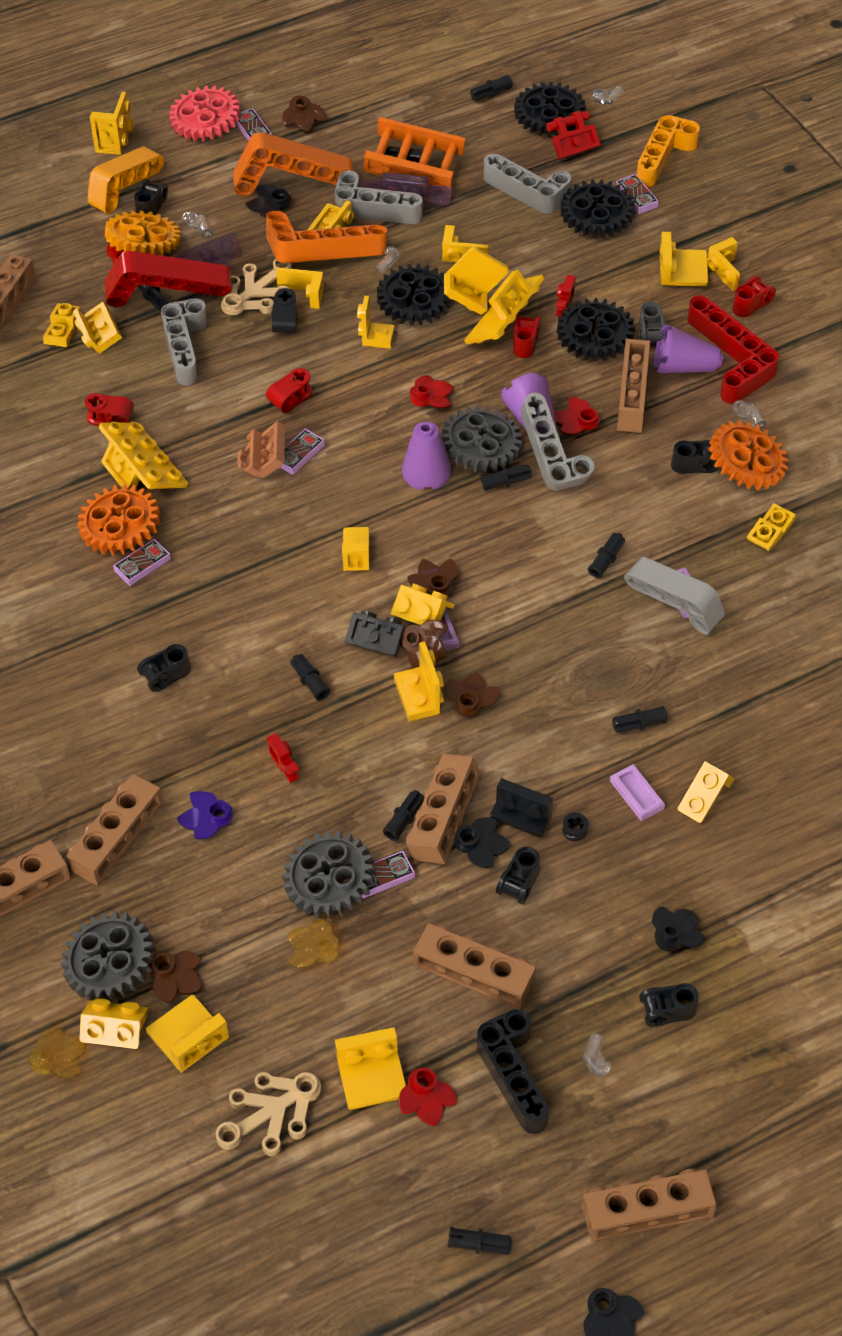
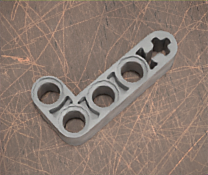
M489 154L484 158L483 179L486 183L541 213L549 214L556 211L561 206L563 194H567L568 189H571L572 176L567 171H556L547 179H544L501 155Z
M351 170L344 171L339 175L335 188V206L342 207L347 200L351 201L352 211L354 212L353 218L416 224L423 219V200L419 194L359 187V175Z
M201 299L168 303L161 309L163 330L176 380L184 386L192 385L198 379L196 358L189 332L202 330L208 324L206 304Z
M540 393L528 394L521 406L520 412L545 485L550 490L560 491L586 483L594 471L593 460L585 455L566 459L546 399ZM536 427H543L547 433H539ZM544 450H551L555 456L548 457L545 455ZM576 466L585 468L586 473H579L576 470ZM552 473H559L562 475L563 480H556L553 478Z
M640 557L624 575L627 584L636 591L686 612L693 627L702 634L708 635L725 616L719 595L713 587L649 558Z

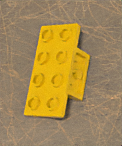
M519 270L512 271L489 299L490 309L465 338V343L467 345L472 343L480 344L488 339L496 340L505 333L504 329L508 324L517 318L516 314L519 310L528 304V299L531 295L540 289L539 285L545 279L544 276L541 274L525 279Z
M100 423L98 428L110 441L101 462L121 487L126 484L128 490H130L133 485L137 487L141 480L148 489L187 488L188 481L140 423Z

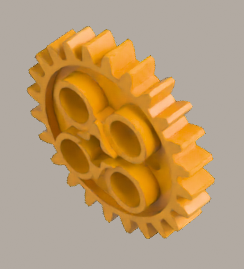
M131 210V214L122 212V216L115 214V218L110 217L109 221L106 222V242H110L111 247L116 246L117 251H136L164 256V252L170 254L171 250H176L180 243L181 231L179 226L175 225V221H169V217L161 218V214L155 216L151 211L148 214H144L143 211L136 213Z

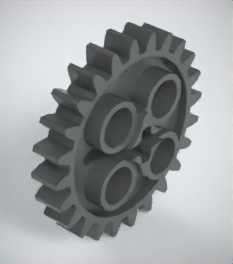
M477 405L476 410L472 411L468 406L465 413L459 409L457 416L454 414L450 415V420H446L445 426L442 428L441 437L446 452H449V459L456 458V465L463 462L465 463L464 469L473 466L474 472L482 468L487 473L488 468L491 467L496 472L498 465L506 468L507 462L513 464L514 458H518L522 445V433H519L520 427L514 426V419L507 420V413L501 416L498 415L499 409L490 412L489 406L485 410H481L479 405Z
M326 830L325 836L320 838L316 832L314 841L311 842L308 838H304L306 844L304 847L295 845L298 852L297 855L288 854L292 863L283 865L287 872L282 874L285 882L283 887L286 893H288L291 903L294 902L298 910L303 908L307 916L314 911L318 919L322 916L323 912H326L328 918L331 919L333 911H337L340 916H343V908L347 907L353 911L352 903L354 901L360 904L363 903L360 895L370 894L366 885L374 884L371 875L375 874L376 871L372 865L374 861L372 856L369 855L370 852L367 846H363L359 838L354 840L351 833H348L343 838L340 830L336 832L334 837L331 836L329 830ZM343 855L342 858L334 860L337 856ZM316 864L314 868L307 869L309 866ZM351 879L349 882L341 884L344 880ZM324 888L321 892L314 893L317 889Z
M114 911L111 918H108L105 912H103L101 920L97 921L92 916L90 919L91 925L87 926L81 923L82 931L80 933L72 931L75 940L65 942L70 950L61 953L66 961L60 964L65 971L63 976L67 980L68 985L73 991H76L79 997L85 995L90 1001L95 997L97 999H105L108 996L112 1002H115L116 994L120 993L123 998H126V989L130 988L136 991L137 988L134 984L136 981L145 983L142 974L143 972H152L147 963L155 962L152 952L156 951V948L152 943L154 939L150 932H148L149 930L144 923H140L136 916L131 919L128 913L125 912L120 918L118 913Z

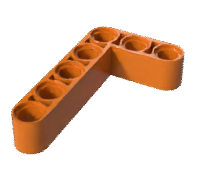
M259 132L252 135L233 171V181L236 194L245 197L255 191L267 166L337 185L338 177L342 172L354 171L353 162L349 157Z
M271 211L266 214V238L276 260L282 263L377 256L387 252L388 230L382 225L294 231L284 212Z

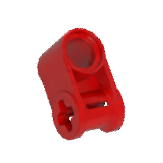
M753 276L749 281L736 288L732 306L733 313L739 317L750 316L772 301L776 293L775 287L767 286L761 281L759 276Z
M516 314L513 353L519 358H529L535 351L541 317L529 318Z
M303 368L292 370L288 375L269 386L266 391V399L283 413L292 411L294 407L309 399L312 395V387L309 384L310 373Z
M93 393L85 398V407L88 409L86 419L89 424L99 426L100 423L111 422L129 423L134 403L129 398L123 396L117 397Z

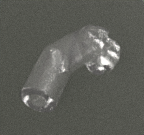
M615 86L611 91L597 89L592 92L591 99L595 103L611 105L623 95L624 91L620 86Z
M191 211L183 215L185 224L190 228L199 230L203 238H209L212 235V230L204 215L192 213Z
M393 246L386 248V256L375 266L381 274H384L400 259L401 252L398 248Z
M742 400L734 403L733 410L738 417L751 420L754 428L757 424L760 426V429L765 427L766 422L756 405Z
M594 1033L589 1038L583 1054V1060L593 1075L603 1077L610 1071L611 1063L610 1061L606 1062L605 1058L600 1054L605 1041L604 1037Z

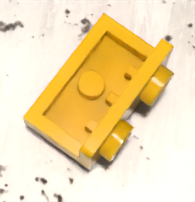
M347 200L342 207L327 203L307 230L346 227L347 224L349 225L354 217L351 201Z
M101 302L86 314H83L77 308L73 310L76 317L74 323L83 333L81 338L89 349L93 347L100 354L122 339L114 318L104 302Z
M413 583L411 588L401 585L390 614L422 625L427 620L441 621L445 608L454 609L455 604L447 601V595L433 591L432 595L426 594L427 588Z
M107 999L90 1000L81 1013L80 1041L137 1049L140 1045V1030L148 1018V1007H141L133 1002L117 1004L110 1003Z

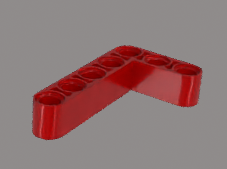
M136 251L121 253L104 282L106 304L111 307L125 305L138 284L214 296H226L232 292L230 268L226 265Z
M696 295L690 299L688 323L740 363L723 375L720 397L724 402L730 404L737 403L776 376L779 353L709 298Z

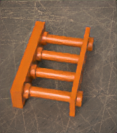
M379 117L378 135L381 136L376 152L366 150L364 172L450 193L453 187L454 172L449 170L455 154L464 156L466 138ZM390 138L403 141L397 158L384 155ZM412 144L424 147L419 163L406 160ZM433 149L446 152L441 168L428 165Z

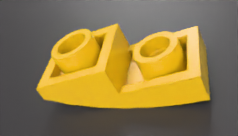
M57 303L50 315L51 324L43 335L44 344L61 347L68 346L76 328L74 323L76 317L73 310L77 308L80 311V306H73L69 303Z
M773 503L764 518H759L748 534L747 540L770 551L793 524L796 514Z

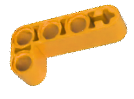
M670 115L659 119L637 166V177L647 188H651L657 183L673 148L693 151L698 147L699 124Z
M143 146L96 166L89 178L88 203L107 214H111L118 205L119 190L159 173L164 165V157Z

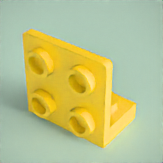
M121 92L114 114L91 113L90 122L96 153L121 155L124 146L128 145L129 132L133 131L134 120L130 118L131 101L127 98V92Z
M662 232L660 244L661 285L707 286V251L676 249V242L671 241V232Z
M425 641L419 643L420 667L394 673V681L409 722L439 715L440 703L444 702L440 688L444 686L443 678L440 671H435V656L432 650L427 649Z
M194 995L186 998L146 1028L147 1034L180 1073L229 1038L226 1020L220 1013L213 1017Z
M394 1027L335 1039L336 1057L349 1110L399 1100V1093L406 1084L398 1056L397 1036Z

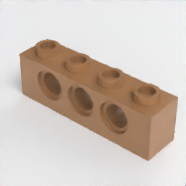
M12 253L0 268V331L36 281L32 259Z
M626 339L617 431L642 433L650 341Z
M443 754L439 764L435 766L432 782L426 788L425 799L421 809L416 813L412 831L408 833L406 838V846L414 861L446 863L481 774L473 757Z
M133 773L127 781H123L112 800L103 805L95 821L90 822L86 826L83 836L68 849L66 858L70 871L98 886L162 805L163 800L160 787Z
M51 840L34 846L27 853L11 858L4 865L0 866V917L70 880L67 864Z
M428 923L413 950L414 966L518 1009L522 1008L535 982L536 967L529 961L508 956L498 948H489L481 945L471 937H462L454 934L444 926H435ZM453 951L454 954L446 955L443 952ZM477 961L480 962L481 965L473 966L469 963ZM500 972H504V973H507L508 976H506V977H500V976H498V975H496V974H497V973H500Z
M687 1169L680 1172L679 1175L670 1177L657 1175L651 1177L648 1181L640 1183L627 1181L611 1189H605L604 1187L593 1188L586 1194H583L582 1209L591 1242L710 1218L714 1216L716 1201L706 1169L700 1171ZM678 1192L683 1194L686 1199L676 1200L671 1194ZM645 1198L651 1199L655 1205L648 1207L643 1205L640 1200ZM612 1205H620L625 1209V1211L621 1213L613 1212L609 1207Z

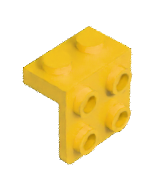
M472 247L444 274V294L450 299L466 306L469 310L483 315L487 311V294L509 273V267L482 250Z

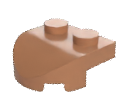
M277 421L263 433L253 429L246 437L249 443L245 450L240 449L238 453L237 463L240 469L257 478L268 476L284 464L285 425Z

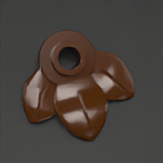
M295 96L290 100L289 108L283 112L282 121L284 126L296 124L302 131L309 133L314 121L326 122V114L323 108L312 104L307 97Z
M422 559L418 566V574L409 575L407 578L411 586L414 583L427 588L429 595L436 591L448 596L452 591V582L458 576V569L452 559H448L440 567L426 559Z
M427 620L420 626L410 625L404 629L401 642L403 647L408 650V660L414 668L420 667V642L425 641L427 649L433 651L435 661L448 657L447 650L439 639L448 630V626L445 623L437 620ZM415 633L417 639L414 643H411L410 636Z
M476 672L462 683L449 679L446 685V693L454 701V707L458 714L471 717L479 713L481 708L490 707L496 703L500 696V687L491 686L485 688L482 677Z
M181 951L175 955L159 953L154 956L155 962L149 965L152 970L150 974L154 978L153 990L162 1001L172 1003L177 993L190 995L201 990L200 979L194 972V969L201 962V957L190 951ZM163 966L169 967L165 971H160V968Z

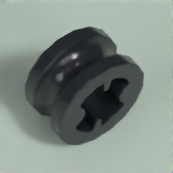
M570 813L565 816L562 832L566 839L577 842L586 837L588 829L587 818L580 813ZM577 824L580 825V829H579V828H574L573 830L570 829V825H572V826H576Z

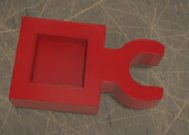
M566 275L564 283L559 284L557 290V297L559 299L556 303L557 311L555 316H562V311H567L568 305H571L575 294V276Z
M277 733L268 736V753L280 771L284 772L289 783L300 779L297 773L299 768L290 757L292 750L286 740L282 741Z

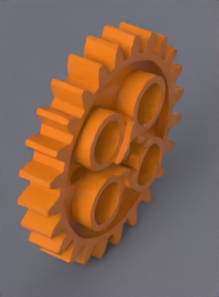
M740 420L737 421L736 425L732 421H729L727 425L723 423L720 429L717 428L709 442L711 446L708 451L712 452L710 459L717 460L714 465L715 467H722L723 470L720 474L730 475L728 480L736 479L738 486L745 483L747 489H750L752 485H754L757 491L762 486L766 490L770 485L775 487L785 475L788 469L786 464L789 459L785 458L787 452L780 450L783 444L774 442L776 436L769 437L767 435L769 430L760 431L758 424L753 428L749 421L746 425H743Z
M126 484L119 490L116 485H113V489L110 492L104 488L103 495L94 493L95 500H86L89 507H81L83 514L78 515L79 522L77 523L81 538L85 541L87 547H92L94 552L100 549L102 555L110 550L112 556L116 554L117 550H120L122 555H125L127 548L134 552L136 544L143 547L144 539L152 540L150 533H157L156 525H160L159 517L161 514L156 499H153L151 493L146 494L144 488L138 491L136 485H133L130 490H128Z

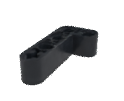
M512 1009L479 1026L477 1030V1051L520 1126L530 1134H537L542 1132L547 1126L548 1105L515 1050L527 1043L530 1036L531 1019L526 1011ZM514 1025H519L523 1027V1029L513 1030L510 1027ZM494 1038L497 1041L493 1043H487L484 1041V1039ZM501 1062H508L511 1064V1066L504 1068L499 1066L498 1064ZM523 1087L526 1091L518 1093L513 1088Z

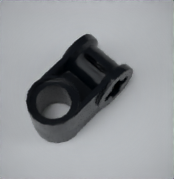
M144 179L134 195L136 213L143 211L144 214H148L151 211L156 216L160 207L167 199L168 184L152 183L149 179Z
M282 288L275 293L272 332L296 333V294L291 289Z
M683 440L677 442L674 445L671 459L672 470L679 474L713 473L720 469V467L714 466L717 460L710 459L712 452L708 451L707 448L711 446L709 444L710 440Z
M170 645L139 663L137 671L147 679L148 687L151 691H161L190 673L191 664L187 649L183 645Z
M525 846L515 852L510 864L499 879L496 894L502 895L504 893L517 899L521 905L526 902L540 872V856L536 849ZM528 862L533 865L526 867L521 864Z
M688 983L661 988H649L642 991L639 995L640 1002L644 1004L646 1011L645 1023L651 1027L692 1019L697 1013L698 991L693 985ZM682 999H686V1000L690 1001L691 1003H689V1004H681V1003H679L678 1001H679V1000H682Z

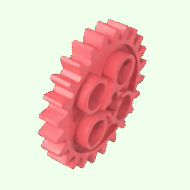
M206 85L204 90L196 87V92L188 90L189 95L181 94L182 100L175 99V105H171L172 111H169V119L174 132H178L179 137L184 135L186 140L193 137L194 142L198 138H201L204 142L206 137L214 140V135L222 137L221 132L223 131L229 133V127H236L235 122L239 121V116L241 115L236 95H232L231 90L225 92L224 87L217 90L215 85L212 89H208Z

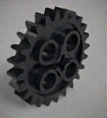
M541 82L540 87L532 84V89L526 87L525 92H520L519 97H516V103L514 104L515 119H518V124H523L524 130L530 128V133L539 131V136L547 133L548 137L551 136V133H555L556 136L559 135L556 130L548 132L546 124L552 122L554 118H565L571 116L573 112L586 111L585 99H582V94H576V89L569 90V85L563 88L561 83L553 86L552 82L549 85ZM575 125L566 126L567 131L568 129L575 130Z
M591 179V184L582 181V186L574 184V190L569 188L567 194H563L561 216L563 217V222L568 223V228L575 227V233L583 231V236L591 233L592 238H595L596 234H600L604 238L605 234L608 233L613 237L614 231L622 233V228L627 229L628 223H632L635 214V201H632V195H627V189L620 190V184L613 187L612 181L604 184L602 179L599 183H595Z
M420 263L416 265V268H412L411 264L407 265V269L399 266L398 272L391 269L390 275L384 274V280H380L379 287H377V303L380 304V310H385V316L392 315V321L400 318L401 324L407 320L410 326L414 324V321H418L420 325L423 324V320L432 323V317L439 320L440 313L446 315L447 308H451V302L453 301L444 294L445 273L438 274V268L431 271L429 270V265L421 268Z
M585 298L584 304L576 301V307L568 305V311L563 310L562 316L558 317V340L562 341V347H567L568 353L575 351L576 358L582 354L584 355V360L591 356L594 362L598 360V357H602L604 361H607V355L616 358V352L624 354L626 339H633L634 319L630 318V312H624L623 306L616 308V302L609 305L607 304V299L599 303L597 298L593 302ZM599 316H601L600 323L596 327L597 319ZM595 332L594 341L591 343L592 335Z

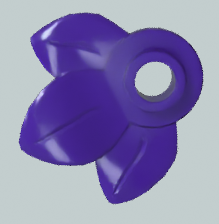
M196 791L190 793L193 808L177 817V821L185 829L194 830L195 839H208L215 835L220 827H224L232 821L233 809L227 802L217 800L213 793Z

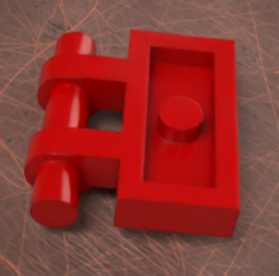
M576 111L571 113V116L565 118L557 117L552 122L546 124L548 132L556 130L559 134L551 139L558 160L597 148L601 145L594 124L585 126L584 121L590 118L588 111ZM574 124L576 130L568 132L566 126Z

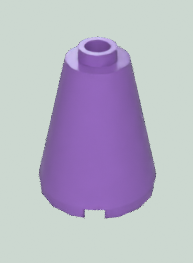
M665 324L660 334H663L664 337L661 341H657L653 365L657 367L654 370L655 372H715L716 368L721 367L723 354L720 353V348L672 325Z
M537 373L522 375L511 381L512 387L508 390L505 387L502 390L501 397L504 404L524 428L525 425L520 410L526 396L530 393H540L543 395L557 430L549 384L544 374H542V377L538 376ZM536 427L539 433H547L543 427Z
M421 422L414 427L402 463L404 480L410 486L419 490H424V487H432V490L446 484L451 476V463L438 427L431 422Z

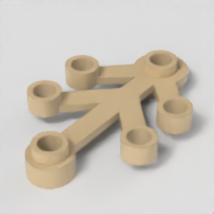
M275 259L273 261V270L256 283L257 267L254 264L244 265L245 291L238 295L237 291L241 288L240 278L231 276V283L235 284H232V292L223 298L221 303L222 311L228 315H237L243 310L260 309L263 314L272 313L274 310L272 299L248 300L254 297H275V293L282 288L289 289L287 286H279L277 288L265 287L277 279V268L292 269V263H282Z
M267 1072L257 1074L255 1077L257 1091L268 1093L272 1088L288 1091L280 1097L248 1093L241 1088L232 1090L229 1094L232 1108L240 1110L246 1106H252L262 1109L238 1124L233 1122L220 1124L216 1130L218 1145L225 1150L234 1149L240 1144L242 1136L270 1119L267 1136L262 1141L263 1151L268 1156L279 1154L281 1151V1141L279 1138L287 1107L295 1102L294 1119L289 1122L288 1131L293 1139H302L307 1133L305 1119L309 1102L317 1099L321 1093L320 1080L311 1073H300L294 1079L271 1076ZM266 1079L269 1081V1084L261 1086L259 1082ZM304 1086L312 1088L308 1092L301 1091V1088ZM236 1096L244 1097L241 1102L233 1100ZM296 1125H300L303 1127V1129L300 1132H294L292 1130V1128ZM228 1135L235 1137L230 1142H225L224 1138ZM269 1142L277 1143V1146L273 1149L266 1147Z

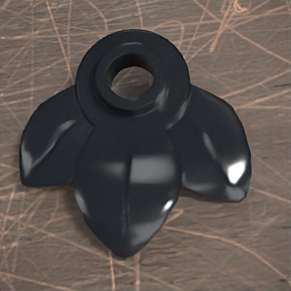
M257 185L256 192L259 197L246 202V206L250 210L260 212V216L266 217L268 212L279 211L288 207L291 204V196L282 188L277 189L272 185Z
M489 817L479 818L471 826L461 827L454 840L456 848L461 852L467 853L470 862L484 868L493 867V856L506 852L510 848L511 843L502 835L494 832L497 820ZM470 839L472 842H464V840Z
M663 906L658 907L652 916V924L656 928L654 937L657 946L664 951H674L680 946L688 948L700 946L706 937L695 930L698 922L696 913L689 909H679L672 913Z
M596 1289L590 1294L587 1302L589 1314L583 1323L585 1336H634L632 1321L643 1317L645 1314L644 1309L635 1298L629 1295L617 1296L610 1289ZM604 1301L608 1303L609 1308L601 1310L597 1304Z

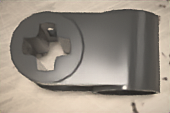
M649 301L642 304L640 309V340H648L650 344H657V341H661L664 337L660 332L665 324L661 306L656 302Z

